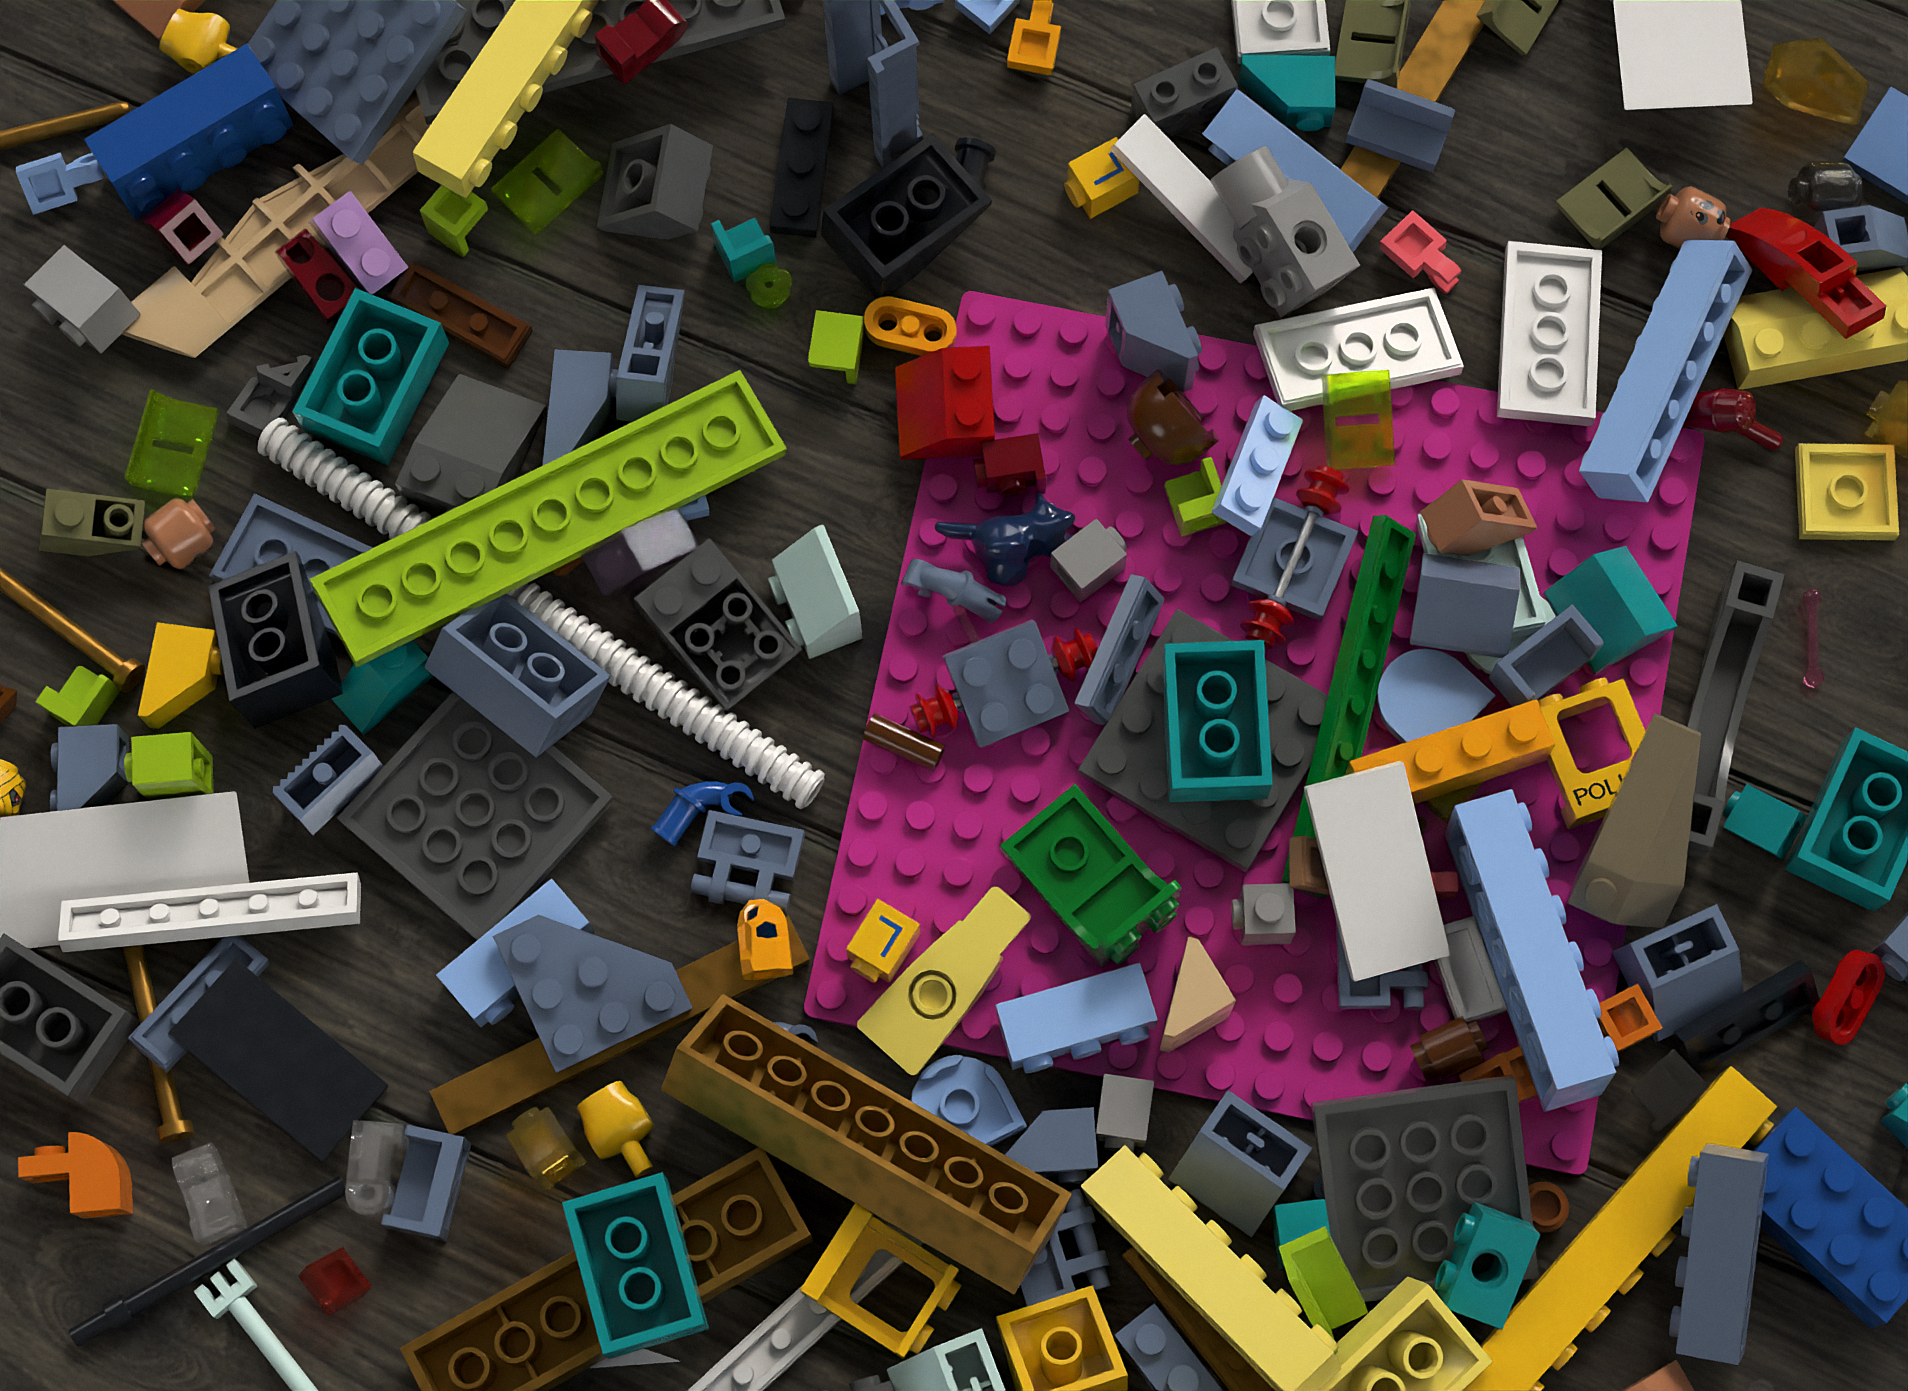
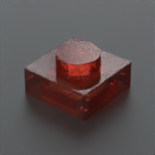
M343 1247L307 1265L298 1276L327 1316L364 1297L372 1288L369 1281Z

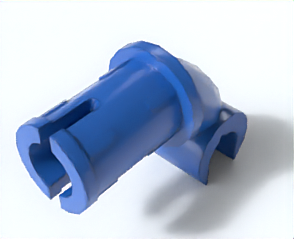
M704 781L681 789L675 787L673 790L676 794L657 822L651 826L650 830L675 847L678 844L677 841L698 813L704 814L707 811L705 807L710 805L721 806L726 814L742 817V813L730 806L729 797L736 793H742L753 802L752 792L747 785L736 782L726 784L718 781Z

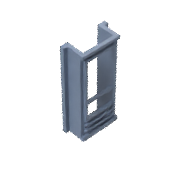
M822 0L830 81L839 96L869 81L874 154L881 167L884 168L891 163V156L923 140V134L918 127L920 123L918 121L919 115L917 114L919 113L916 46L919 45V40L894 0ZM880 4L902 39L890 47L882 36Z

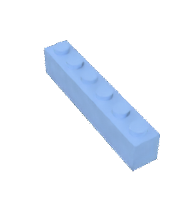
M1687 240L1683 242L1676 259L1672 262L1665 284L1659 297L1654 301L1648 321L1642 334L1637 338L1631 358L1624 373L1618 380L1617 388L1606 412L1600 419L1599 427L1591 445L1582 458L1579 472L1598 498L1637 502L1649 501L1752 272L1751 266L1735 241Z

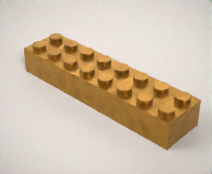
M724 994L718 998L677 1046L661 1087V1091L1012 1294H1015L1051 1238L1072 1196V1193Z
M760 1147L672 1195L702 1304L814 1241L768 1155ZM575 1250L400 1347L421 1391H549L607 1358L602 1354Z

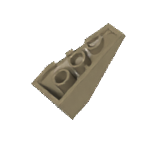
M1654 713L1574 878L1568 904L1612 924L1654 928L1664 927L1684 887L1701 740L1700 732Z

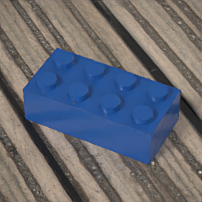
M245 44L84 140L128 211L136 220L143 215L147 216L177 189L182 192L193 191L199 188L206 181L207 177L222 168L238 165L249 152L263 144H272L278 141L294 124L275 84L249 45Z
M1794 1107L1783 1114L1763 1139L1751 1149V1151L1769 1153L1760 1227L1870 1328L1886 1324L1908 1299V1208L1797 1107Z

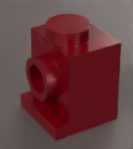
M1038 433L981 442V458L973 459L977 488L986 487L987 493L998 492L1001 496L1023 493L1030 486L1035 487L1036 494L1038 492L1045 493L1046 475Z

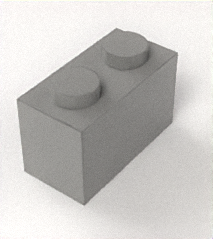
M65 245L24 284L37 299L32 304V307L47 322L53 325L59 320L62 322L59 326L60 330L79 347L84 342H87L100 354L141 315L119 287Z

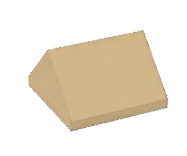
M1188 937L1160 1051L1169 1053L1228 1019L1236 1002L1199 939Z

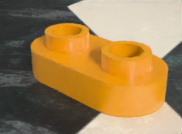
M886 296L871 302L864 314V326L868 338L876 345L924 356L941 348L954 347L956 343L957 327L955 320L950 313L941 308ZM885 320H892L896 323V327L886 331L880 328V324ZM930 331H937L942 337L938 341L932 342L927 340L925 335Z

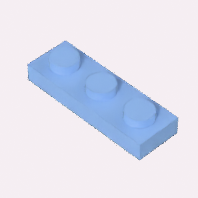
M1262 396L1254 404L1212 513L1251 537L1262 528L1303 419L1266 396Z

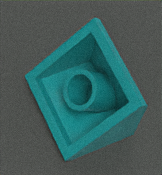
M1627 546L1593 554L1543 593L1556 616L1573 604L1602 638L1603 645L1595 658L1587 663L1594 675L1678 627Z

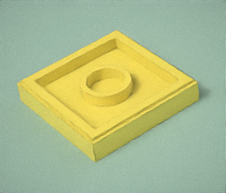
M1803 443L1797 445L1795 448L1799 539L1895 541L1898 538L1899 521L1894 445Z

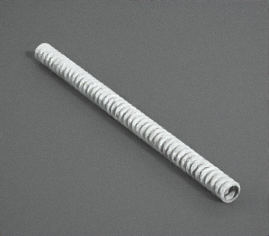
M282 417L270 422L259 437L258 452L261 455H269V459L273 463H281V467L287 472L293 471V475L299 480L305 478V483L308 486H317V491L320 494H329V499L334 503L341 502V507L346 511L353 509L355 517L358 519L365 517L366 524L371 527L377 525V530L383 535L389 533L390 539L431 520L429 513L426 511L419 513L417 505H407L406 498L403 496L395 497V492L391 488L383 490L384 485L380 481L374 480L371 482L372 477L368 473H360V469L356 465H348V461L342 456L336 458V453L333 450H324L322 443L319 441L312 442L311 436L307 433L300 434L299 428L295 425L288 427L287 420ZM527 583L507 593L611 676L608 681L609 684L614 687L621 685V691L626 695L633 693V699L638 703L644 700L646 702L645 707L648 710L657 709L658 716L662 719L671 718L670 723L674 727L682 725V731L686 735L694 733L695 740L700 744L706 741L708 749L712 752L717 749L720 750L721 758L724 760L732 758V764L737 768L744 766L747 775H758L757 780L762 785L767 782L770 783V789L775 793L782 791V797L785 800H796L795 806L797 808L803 809L807 807L820 791L824 783V772L821 770L813 772L811 770L812 765L807 761L801 764L799 756L795 753L790 756L787 755L786 747L783 745L775 747L772 738L767 737L763 739L760 730H749V723L746 721L737 722V716L731 712L726 715L724 713L725 709L720 704L713 706L712 699L708 696L699 697L700 692L696 688L688 690V684L683 680L676 682L673 673H662L663 668L658 663L653 666L650 665L651 660L645 655L638 657V651L635 648L631 647L627 650L625 648L626 643L621 639L614 641V636L609 631L601 633L600 625L597 623L589 625V619L586 616L581 615L577 617V611L574 608L569 607L565 609L564 602L560 599L553 601V596L548 591L540 593L539 585L535 583L528 585Z

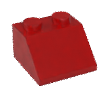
M990 345L941 348L895 367L900 460L981 456V442L995 440Z

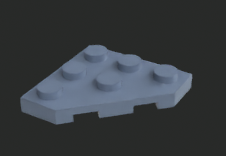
M537 915L492 936L556 1073L693 1008L671 962L544 916Z

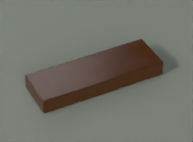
M411 261L408 265L409 268L404 271L387 297V300L440 322L446 336L509 369L533 332L531 325L418 263Z

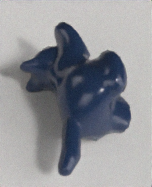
M1038 492L1035 498V506L1028 513L1016 516H996L982 521L979 525L937 522L935 530L950 539L972 541L976 556L986 568L987 579L1001 586H1015L1026 578V570L1032 557H1051V553L1072 537V535L1065 533L1074 523L1075 515L1072 512L1057 508L1052 502L1047 501L1041 492Z

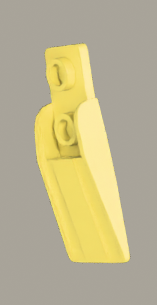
M992 887L963 921L959 920L896 979L858 1020V1029L908 1074H918L980 998L1003 961L1001 954L1028 924L1031 918L1030 914L1001 888Z

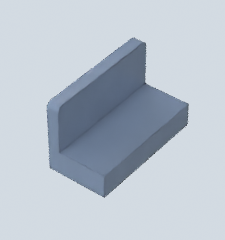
M1367 79L1345 142L1433 173L1448 135L1455 109Z

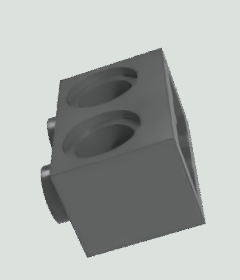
M1215 47L1134 83L1131 108L1137 120L1145 114L1168 138H1171L1215 118L1235 90L1238 89V84L1219 49Z

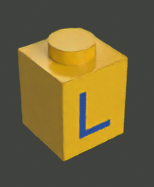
M1117 137L1068 163L1067 182L1064 183L1066 193L1076 208L1083 206L1090 219L1138 194L1140 180L1110 150L1118 141Z
M877 898L846 948L848 959L853 961L850 968L871 982L875 983L880 977L890 983L920 936V924Z

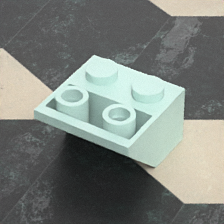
M982 1328L932 1347L887 1369L895 1391H1005Z

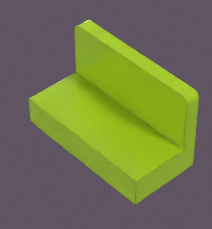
M1326 1226L1279 1246L1288 1280L1313 1327L1316 1324L1320 1325L1334 1339L1332 1329L1368 1314L1366 1304Z

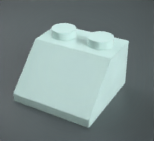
M824 525L815 527L772 559L775 576L768 578L777 605L786 602L792 619L785 621L789 634L799 646L804 645L809 659L863 638L859 609Z

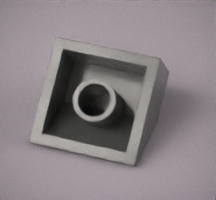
M672 124L613 142L597 228L605 232L666 240L697 232L703 217L702 206L706 183L711 172L710 160L713 145Z

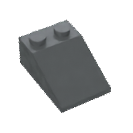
M458 374L409 451L395 483L401 496L406 498L409 504H415L420 508L442 515L516 479L546 412V405Z

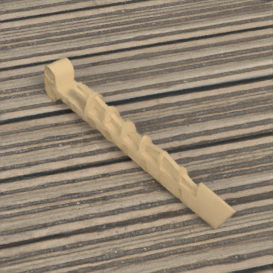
M416 88L363 165L352 161L345 154L310 172L299 163L295 165L293 170L299 178L260 199H254L252 201L253 205L224 240L220 237L216 241L219 248L192 282L174 266L131 301L141 315L122 335L174 353L196 358L291 278V275L275 254L278 248L303 229H307L324 250L327 248L309 224L313 217L349 191L352 192L365 211L369 213L415 175L418 170L413 150L431 125L426 124Z

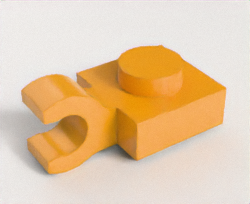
M1033 0L1030 20L1016 18L1007 58V68L1052 76L1061 36V26L1050 24L1054 5L1052 3L1053 0Z

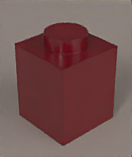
M179 189L143 218L144 222L167 249L188 265L224 235L199 203Z

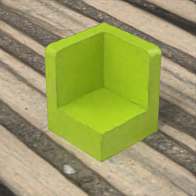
M441 185L420 209V213L428 233L459 256L464 257L469 251L465 236L487 212L488 207L486 202L473 192H470L468 197L464 198Z
M816 310L808 356L809 365L816 368L845 371L847 383L856 384L864 339L863 316Z
M1212 457L1202 459L1200 471L1165 482L1164 489L1181 537L1227 523V521L1212 513L1222 487Z
M78 666L59 693L46 686L35 702L47 714L68 727L92 726L98 724L121 690L102 674L98 676L85 667Z

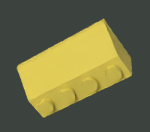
M1901 268L1856 276L1887 307L1884 319L1847 339L1831 326L1793 287L1784 291L1778 289L1741 296L1724 332V339L1737 389H1749L1908 360V276Z
M1408 1276L1337 1342L1338 1352L1335 1355L1341 1370L1319 1391H1462L1493 1361L1427 1283Z

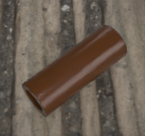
M874 713L870 718L862 738L932 772L937 768L946 746L877 713Z

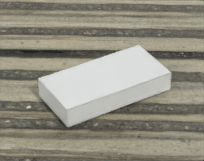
M1474 916L1443 925L1450 956L1435 959L1434 961L1454 1018L1457 1019L1463 1016L1466 1023L1469 1024L1505 1013L1507 1008Z

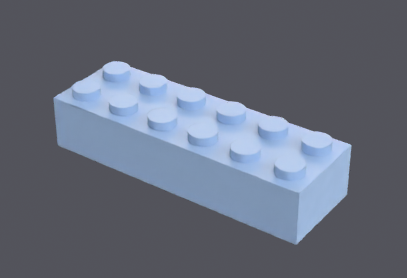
M1510 789L1455 805L1444 836L1472 914L1476 920L1543 1112L1600 1096L1615 1075L1616 1070L1614 1067L1619 1066V1058L1612 1039L1609 1036L1603 1038L1597 1019L1601 1018V1009L1597 996L1593 989H1585L1580 971L1584 970V964L1578 945L1574 941L1568 942L1562 924H1566V913L1562 901L1557 894L1551 896L1545 878L1549 877L1546 857L1542 849H1534L1528 833L1532 831L1529 811L1524 802L1517 804L1513 790Z

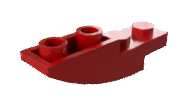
M1763 207L1730 223L1726 237L1730 241H1735L1740 251L1781 291L1793 287L1845 339L1884 319L1887 306L1856 277L1858 262L1839 245L1809 224L1789 214Z

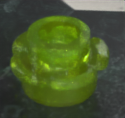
M774 263L759 265L757 271L751 272L746 279V289L748 292H751V300L759 306L775 308L783 304L790 296L789 287L792 286L791 275L786 269H779ZM771 281L774 285L771 288H766L765 283Z

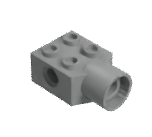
M1268 146L1261 147L1240 158L1210 180L1234 220L1233 238L1237 243V252L1240 259L1246 266L1251 267L1261 284V292L1265 301L1276 309L1280 318L1325 294L1360 266L1312 183L1286 178Z

